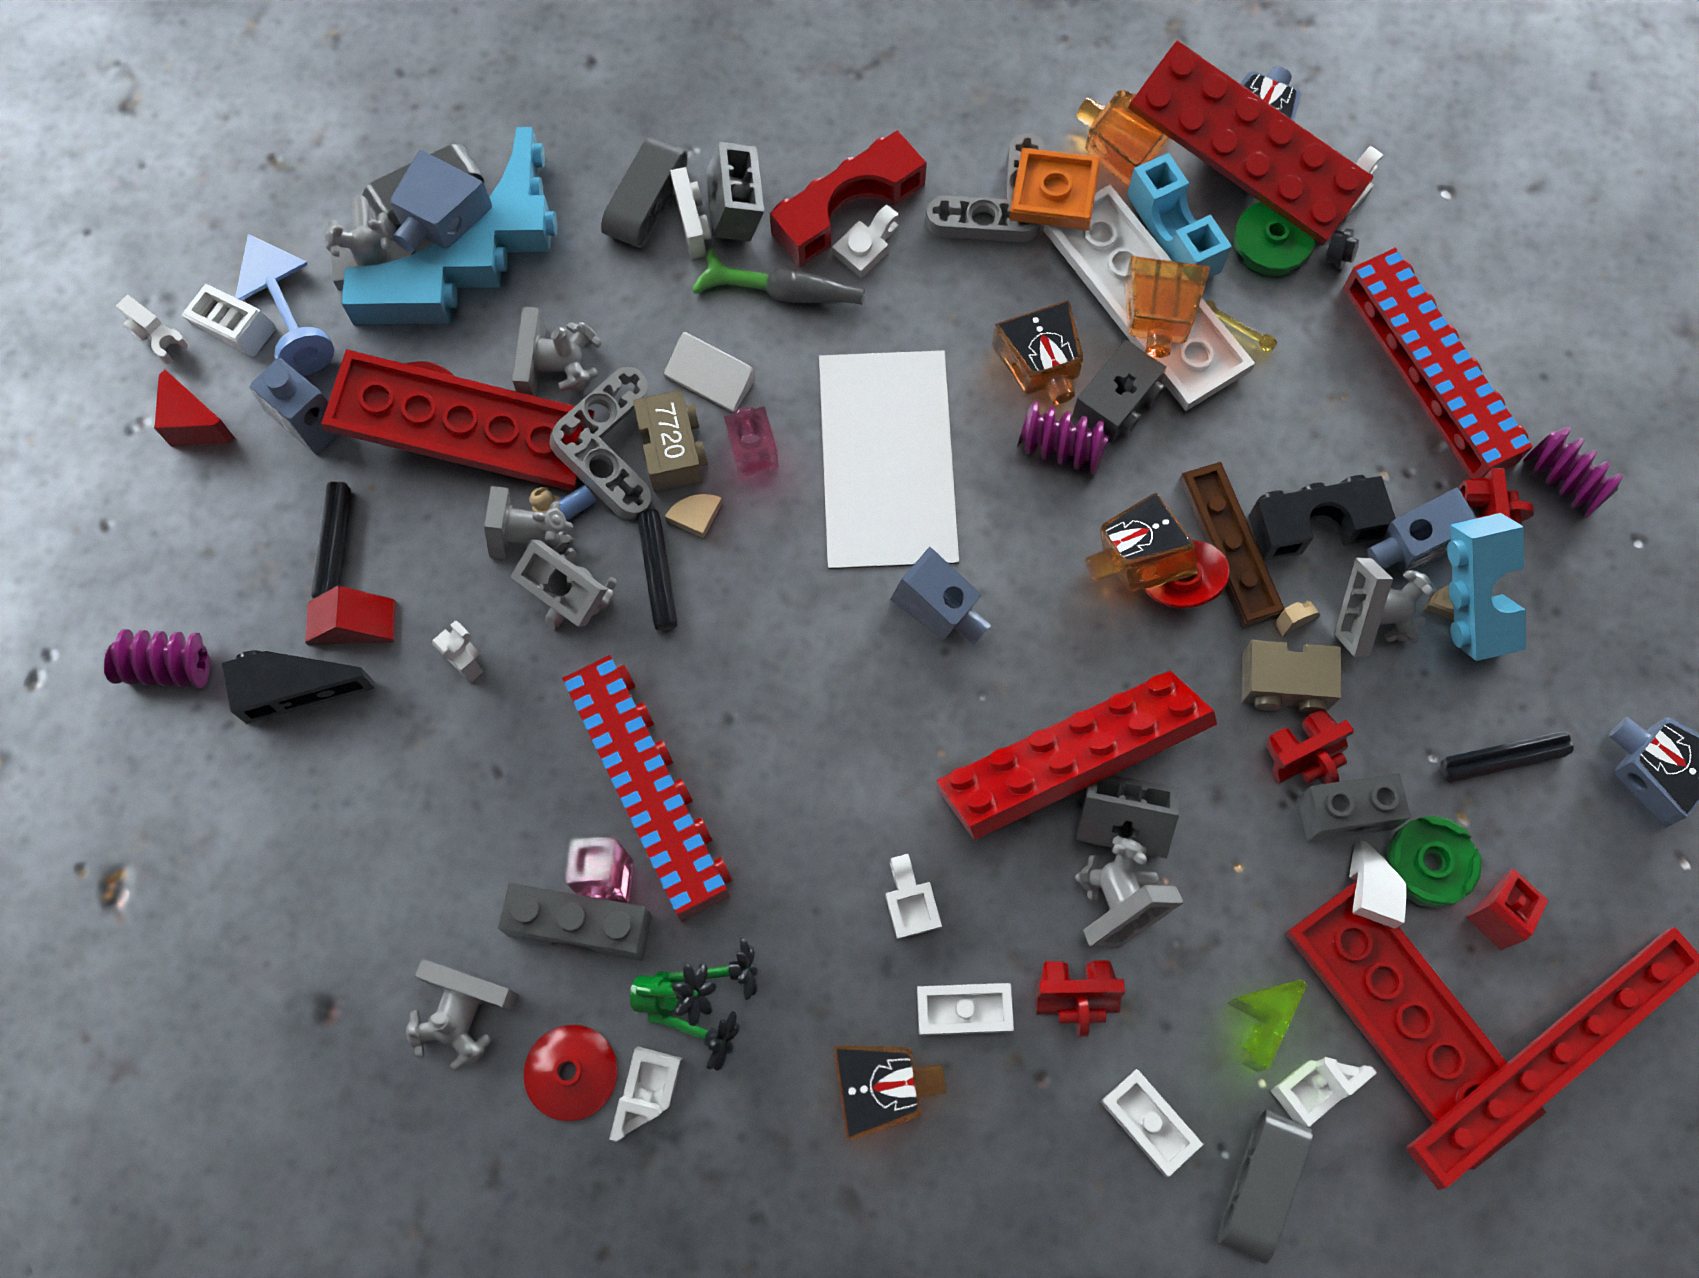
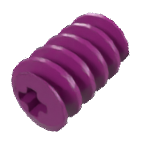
M1034 401L1026 415L1017 447L1022 441H1025L1026 454L1032 455L1036 448L1041 446L1042 459L1048 460L1052 453L1057 451L1058 464L1064 465L1068 458L1073 456L1074 469L1080 470L1088 460L1090 461V474L1096 475L1109 434L1104 435L1103 421H1098L1092 430H1088L1086 416H1082L1075 426L1072 425L1070 411H1066L1058 421L1055 419V407L1050 406L1043 416L1039 415V402Z
M1567 426L1558 431H1552L1522 461L1527 462L1538 457L1539 459L1533 471L1537 474L1551 469L1546 483L1552 485L1563 480L1564 483L1559 491V495L1564 497L1576 492L1577 495L1572 503V507L1576 509L1589 504L1590 506L1584 517L1587 519L1618 490L1624 475L1618 473L1606 478L1605 474L1610 463L1606 461L1593 466L1592 462L1597 451L1593 449L1581 455L1579 451L1584 439L1579 438L1568 443L1566 439L1571 428Z
M121 629L116 640L106 650L104 674L111 684H118L123 681L129 685L140 682L143 685H155L158 683L161 686L176 684L178 687L193 685L196 688H203L207 684L210 675V656L203 644L200 633H191L186 642L182 632H173L168 640L165 631H156L151 640L150 633L147 630H139L134 637L130 629Z

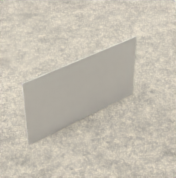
M945 350L819 355L828 568L914 565L929 546L947 563H959Z

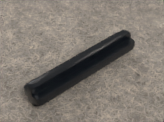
M330 481L325 488L311 588L312 598H316L339 585L351 498V488L345 482Z
M656 509L644 510L637 514V523L653 623L657 631L672 630L677 627L678 622L661 518Z
M1561 731L1448 756L1440 762V768L1445 780L1454 782L1566 757L1573 752L1574 745L1571 742L1570 735L1567 732Z

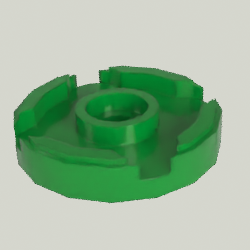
M1262 202L1251 205L1241 214L1233 232V246L1236 253L1238 254L1239 252L1244 258L1243 263L1251 270L1269 276H1283L1289 274L1291 270L1303 266L1315 245V239ZM1271 232L1280 235V237L1272 235Z
M1430 815L1411 820L1394 833L1387 846L1386 861L1405 881L1406 898L1421 906L1440 908L1454 905L1473 892L1481 877L1482 859L1478 848L1475 849L1473 842L1470 840L1471 836L1464 827L1448 818ZM1426 856L1435 859L1437 863L1436 870H1431L1426 866Z

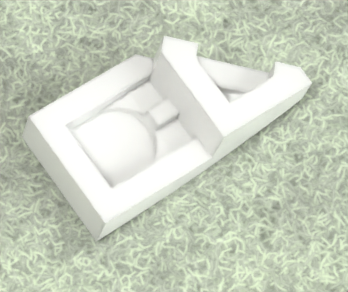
M1360 839L1353 847L1349 878L1357 880L1352 913L1395 929L1404 924L1406 883L1369 843Z
M639 1046L634 1049L624 1094L619 1099L609 1140L618 1141L629 1132L657 1117L662 1111L670 1107L682 1057Z
M1324 1057L1318 1061H1307L1270 1091L1294 1122L1309 1127L1340 1100L1353 1094L1372 1078L1376 1071L1369 1066L1355 1067L1337 1063L1336 1059Z

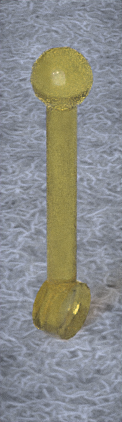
M1205 301L1220 320L1258 341L1260 347L1264 350L1272 351L1277 345V340L1273 336L1260 334L1218 309L1214 301Z

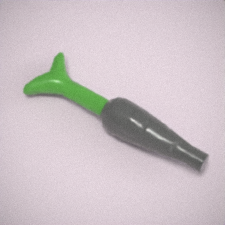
M712 248L709 249L706 257L708 268L693 285L694 294H699L719 285L729 284L767 290L769 295L775 300L797 303L846 302L862 305L865 297L864 288L846 286L820 276L793 269L776 268L769 274L728 268L719 260Z

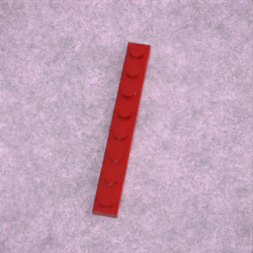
M1675 926L1665 930L1405 1149L1438 1190L1446 1189L1699 972V953Z

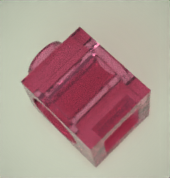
M765 406L759 408L743 407L734 411L731 415L724 416L726 433L739 478L779 468L778 452ZM747 435L760 437L759 440L753 443L742 441V438Z
M615 837L571 840L565 883L576 895L616 902H629L634 860Z

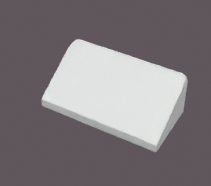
M683 332L664 372V377L733 414L755 383L754 369L751 366L687 332Z

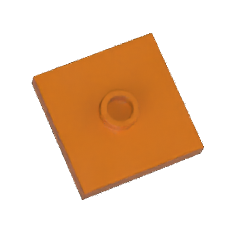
M1022 147L1009 220L1090 230L1101 157Z

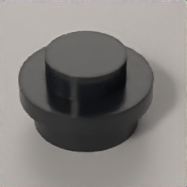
M1346 228L1344 232L1335 230L1332 235L1326 262L1335 264L1337 269L1342 270L1346 262L1353 263L1356 257L1359 239L1353 238V229Z

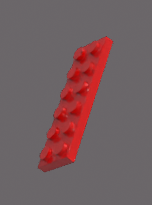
M1178 40L1175 41L1128 106L1130 111L1322 245L1328 241L1374 178L1370 173Z
M348 349L345 350L321 423L323 431L573 492L578 480V476L554 454L549 443L550 435L556 423L575 406ZM588 409L589 416L594 420L595 411ZM581 423L578 429L571 435L564 434L562 442L565 445L571 442L576 444L580 433L584 430Z
M1170 670L1163 674L1155 675L1148 681L1125 692L1114 694L1108 700L1089 709L1076 712L1055 725L1035 731L1029 737L1008 747L997 749L974 763L959 767L950 774L937 779L936 782L942 797L971 837L976 840L1217 725L1214 710Z
M1356 880L1285 932V934L1430 1122L1434 1124L1507 1062L1400 927L1394 929L1352 913ZM1543 1107L1538 1109L1468 1170H1475L1547 1113Z

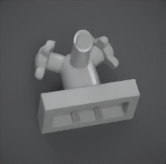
M356 195L352 198L354 229L351 232L343 231V226L338 225L337 220H330L328 223L329 227L326 229L325 245L326 249L331 253L333 282L338 290L343 289L345 268L378 265L408 257L415 253V251H406L396 243L393 238L396 227L388 219L387 213L382 212L378 214V221L370 220L368 201L362 195Z
M523 307L512 376L516 392L537 396L541 371L566 372L568 378L558 384L560 390L565 391L570 388L574 391H584L591 379L598 375L596 368L587 371L582 369L580 365L582 350L585 347L588 348L591 344L599 348L602 341L596 337L593 329L584 322H580L577 325L570 322L566 328L564 326H557L551 334L552 339H546V326L540 309ZM566 328L572 333H574V335L570 339Z
M491 486L484 521V531L490 558L506 560L509 542L527 544V549L531 540H540L557 553L561 552L566 544L573 543V537L562 532V530L566 532L571 531L573 525L566 521L565 515L560 511V503L558 501L552 502L550 509L544 513L515 509L510 502L509 488Z
M531 540L510 578L551 607L545 616V623L549 628H559L564 618H567L578 627L586 626L592 615H597L601 609L607 608L611 603L617 581L610 577L603 586L592 578V575L586 568L575 566L573 559L576 556V551L569 548L565 554L560 555L542 541Z
M1356 558L1334 635L1354 657L1370 656L1379 624H1394L1392 631L1385 634L1386 641L1398 640L1417 643L1419 640V628L1426 624V620L1424 617L1412 620L1416 612V600L1423 593L1433 596L1436 592L1433 582L1430 581L1427 575L1414 570L1406 571L1403 576L1409 582L1402 590H1394L1391 587L1393 578L1372 558Z
M1115 836L1112 841L1114 844L1112 852L1117 854L1115 861L1106 864L1101 869L1098 856L1091 855L1088 858V866H1085L1081 873H1077L1075 876L1076 881L1081 882L1082 887L1087 890V897L1090 901H1097L1098 890L1102 888L1109 906V911L1083 930L1090 947H1122L1183 904L1176 886L1155 885L1159 879L1156 872L1132 871L1135 861L1141 865H1145L1147 861L1145 856L1147 848L1132 839Z
M422 959L415 977L428 984L443 988L442 990L445 992L437 1013H434L428 1022L421 1023L419 1010L410 1013V1022L406 1028L407 1040L409 1045L414 1048V1055L417 1058L424 1057V1042L438 1040L443 1044L452 1045L460 1054L450 1064V1067L457 1071L463 1066H469L478 1061L484 1054L485 1047L491 1041L488 1034H485L478 1041L474 1042L468 1034L479 1004L486 1003L512 1012L518 994L506 987Z

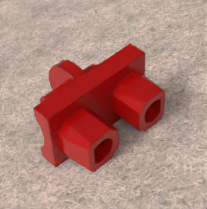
M1491 468L1483 478L1466 479L1458 487L1469 507H1479L1480 517L1476 518L1501 513L1522 525V521L1528 520L1534 515L1532 503L1519 501L1518 491L1516 490L1507 491L1504 468Z
M1320 709L1303 720L1301 727L1309 739L1299 743L1289 728H1283L1268 737L1266 746L1275 762L1272 775L1279 784L1301 773L1303 780L1307 784L1317 779L1322 784L1339 782L1337 769L1347 764V760L1341 752L1348 748L1347 737L1353 734L1354 729L1347 720L1337 724L1324 709Z
M1093 960L1086 963V979L1070 980L1067 963L1063 961H1046L1043 964L1042 977L1037 988L1035 1000L1036 1015L1058 1014L1059 1024H1075L1077 1036L1088 1037L1090 1023H1106V1013H1120L1121 998L1125 995L1124 979H1116L1110 960Z

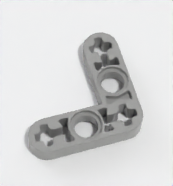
M1021 133L1012 139L1007 162L1006 199L937 196L928 203L926 209V227L935 236L1010 242H1028L1034 239L1039 232L1040 224L1027 223V226L1019 225L1020 222L1010 221L1009 218L1022 147L1045 150L1043 141L1031 133ZM940 212H948V221L940 220ZM961 212H966L965 223H960ZM979 212H986L992 215L994 221L989 225L982 226L975 223L972 217ZM1002 215H1006L1005 226L1000 225Z
M630 366L621 367L562 417L554 426L549 440L554 454L615 514L628 520L637 519V514L647 509L651 503V491L648 485L601 438L635 409L633 400L644 398L647 392L648 383L646 377L637 368ZM630 382L634 384V391H627L620 397L617 403L614 396L618 393L621 384L627 385ZM593 404L603 405L608 409L610 419L606 422L593 420L588 414V407ZM581 423L584 430L580 433L576 444L571 442L565 445L562 442L564 434L571 435L578 429ZM595 459L606 461L611 467V476L607 478L596 477L590 471L589 463ZM620 476L623 480L621 481L619 486L616 485L614 490L611 491L609 487H611L616 481L617 477ZM633 492L638 494L639 498L636 503L632 502L627 505L623 502L626 494L630 495Z

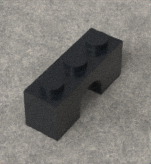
M1354 475L1344 479L1339 484L1325 486L1322 482L1312 483L1301 488L1300 491L1286 494L1282 490L1271 491L1257 499L1248 515L1257 546L1264 561L1303 554L1314 538L1309 522L1313 519H1323L1332 523L1340 533L1343 546L1382 539L1390 523L1396 519L1382 475L1366 478L1365 475Z

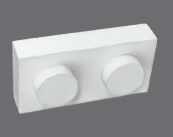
M686 167L670 170L674 195L691 259L705 257L707 255L704 240L711 239L706 215L698 216L696 207L702 206L697 181L690 183Z
M1011 983L917 986L919 1036L1011 1033L1014 1031Z
M1138 1069L1128 1075L1100 1101L1165 1177L1172 1175L1203 1145Z

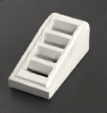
M207 284L203 286L182 314L187 321L251 357L257 355L276 329L275 324L260 309ZM217 301L218 304L214 307V309H213V310L211 311V313L207 316V318H205V315L208 313V311L212 308V306H213V305L215 304V302Z

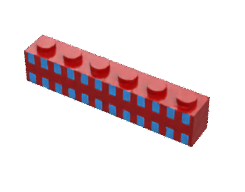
M1395 247L1354 266L1343 286L1344 291L1470 478H1483L1491 468H1504L1507 470L1517 465L1533 447L1526 430L1516 423L1505 407L1501 394L1492 388L1483 375L1479 362L1469 355L1460 342L1456 329L1447 323L1438 310L1434 297L1425 291L1416 278L1411 264L1402 258Z
M608 655L562 677L680 921L683 922L730 898L725 886L733 882L729 871L721 857L712 860L705 845L713 842L701 817L694 821L692 820L686 806L693 803V800L682 778L673 782L666 767L674 764L663 740L656 743L653 742L648 728L655 724L644 702L635 705L629 691L635 689L636 686L625 664L617 668L611 655Z

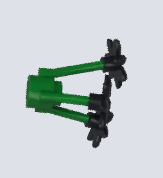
M740 938L741 952H736L737 961H730L729 966L708 968L703 963L699 965L697 970H694L692 965L686 963L681 972L658 971L656 976L639 975L631 986L630 1004L634 1012L648 1013L649 1023L664 1024L704 1040V1045L713 1051L708 1060L707 1069L714 1068L716 1071L722 1069L726 1054L733 1052L731 1040L738 1034L740 1027L736 1023L737 1015L734 1011H731L727 1021L720 1020L718 1029L711 1027L709 1030L696 1026L700 1019V1012L705 1015L712 1013L711 1003L705 996L712 994L717 986L714 982H706V979L730 977L731 980H738L739 984H743L745 1000H749L751 996L757 993L758 986L754 976L757 975L758 968L752 964L755 951L745 938ZM675 1009V1015L682 1016L688 1012L689 1022L668 1015L667 1011Z

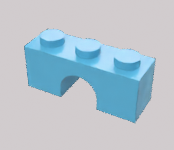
M1166 153L1134 168L1126 196L1156 242L1190 284L1194 286L1222 272L1232 246L1211 215L1198 221L1193 217L1187 203L1189 182L1171 155Z
M1501 513L1451 524V541L1447 544V554L1452 564V582L1449 584V597L1454 608V622L1450 626L1451 638L1454 644L1476 661L1525 650V609L1504 594L1491 597L1493 586L1501 576L1508 572L1525 568L1524 527Z

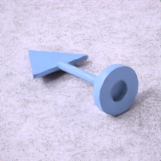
M248 234L235 298L242 301L268 287L289 331L276 344L275 359H283L302 376L320 371L333 358L335 348L328 334L321 329L314 327L298 328L277 284L279 280L304 268L308 263Z

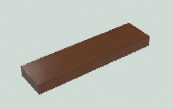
M1222 462L1182 473L1179 480L1206 543L1220 550L1228 562L1229 580L1225 589L1242 629L1278 618L1284 610V606Z

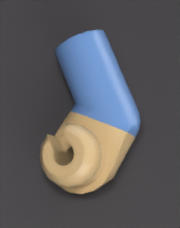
M586 485L581 486L565 498L552 495L546 487H539L532 491L529 498L530 503L533 505V512L541 513L549 510L552 502L558 501L560 503V511L565 515L566 521L596 502Z

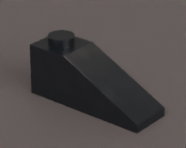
M251 650L238 654L234 660L222 663L230 711L245 724L375 689L373 679L362 667L287 654Z

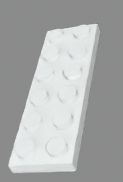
M1111 185L1095 193L1090 230L1044 225L1043 231L1131 343L1166 366L1162 382L1185 411L1252 371L1255 362L1199 293L1181 340L1172 341L1144 337L1133 333L1127 280L1190 289L1195 288Z

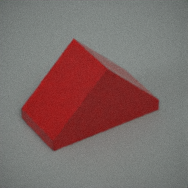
M166 369L159 374L154 429L170 446L230 443L235 438L221 419Z
M338 585L308 602L305 643L307 645L394 642L396 601L393 598Z
M1512 868L1475 906L1466 918L1500 950L1526 941L1533 935L1548 899Z

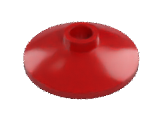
M1190 540L1192 543L1190 545L1150 554L1145 560L1141 571L1143 587L1153 600L1167 607L1186 609L1207 604L1223 592L1229 580V565L1223 553L1206 542Z
M582 1025L560 1026L545 1033L532 1046L524 1065V1085L533 1105L546 1116L560 1121L582 1120L595 1114L610 1099L617 1083V1059L609 1042L595 1030ZM572 1062L576 1067V1074L572 1079L565 1081L560 1076V1069L565 1063Z

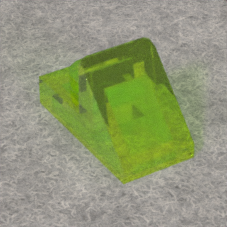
M1298 979L1238 996L1228 1001L1229 1005L1260 1021L1259 1025L1252 1023L1243 1038L1241 1048L1246 1053L1241 1064L1256 1072L1270 1068L1308 983Z

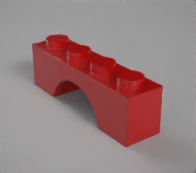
M898 130L887 137H880L867 150L855 158H847L836 170L824 178H817L810 182L805 190L793 198L784 199L779 202L773 211L769 212L771 235L800 268L831 247L830 220L842 205L859 198H876L896 205L925 186L927 162Z

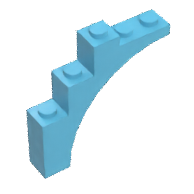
M516 127L511 157L502 179L489 197L492 208L450 247L443 248L434 244L408 257L386 263L345 268L342 306L353 325L450 323L451 308L457 306L456 288L500 287L501 271H507L508 267L507 252H550V238L557 235V217L555 211H549L545 195H543L542 179L538 177V168H544L545 152L543 143H537L533 127Z

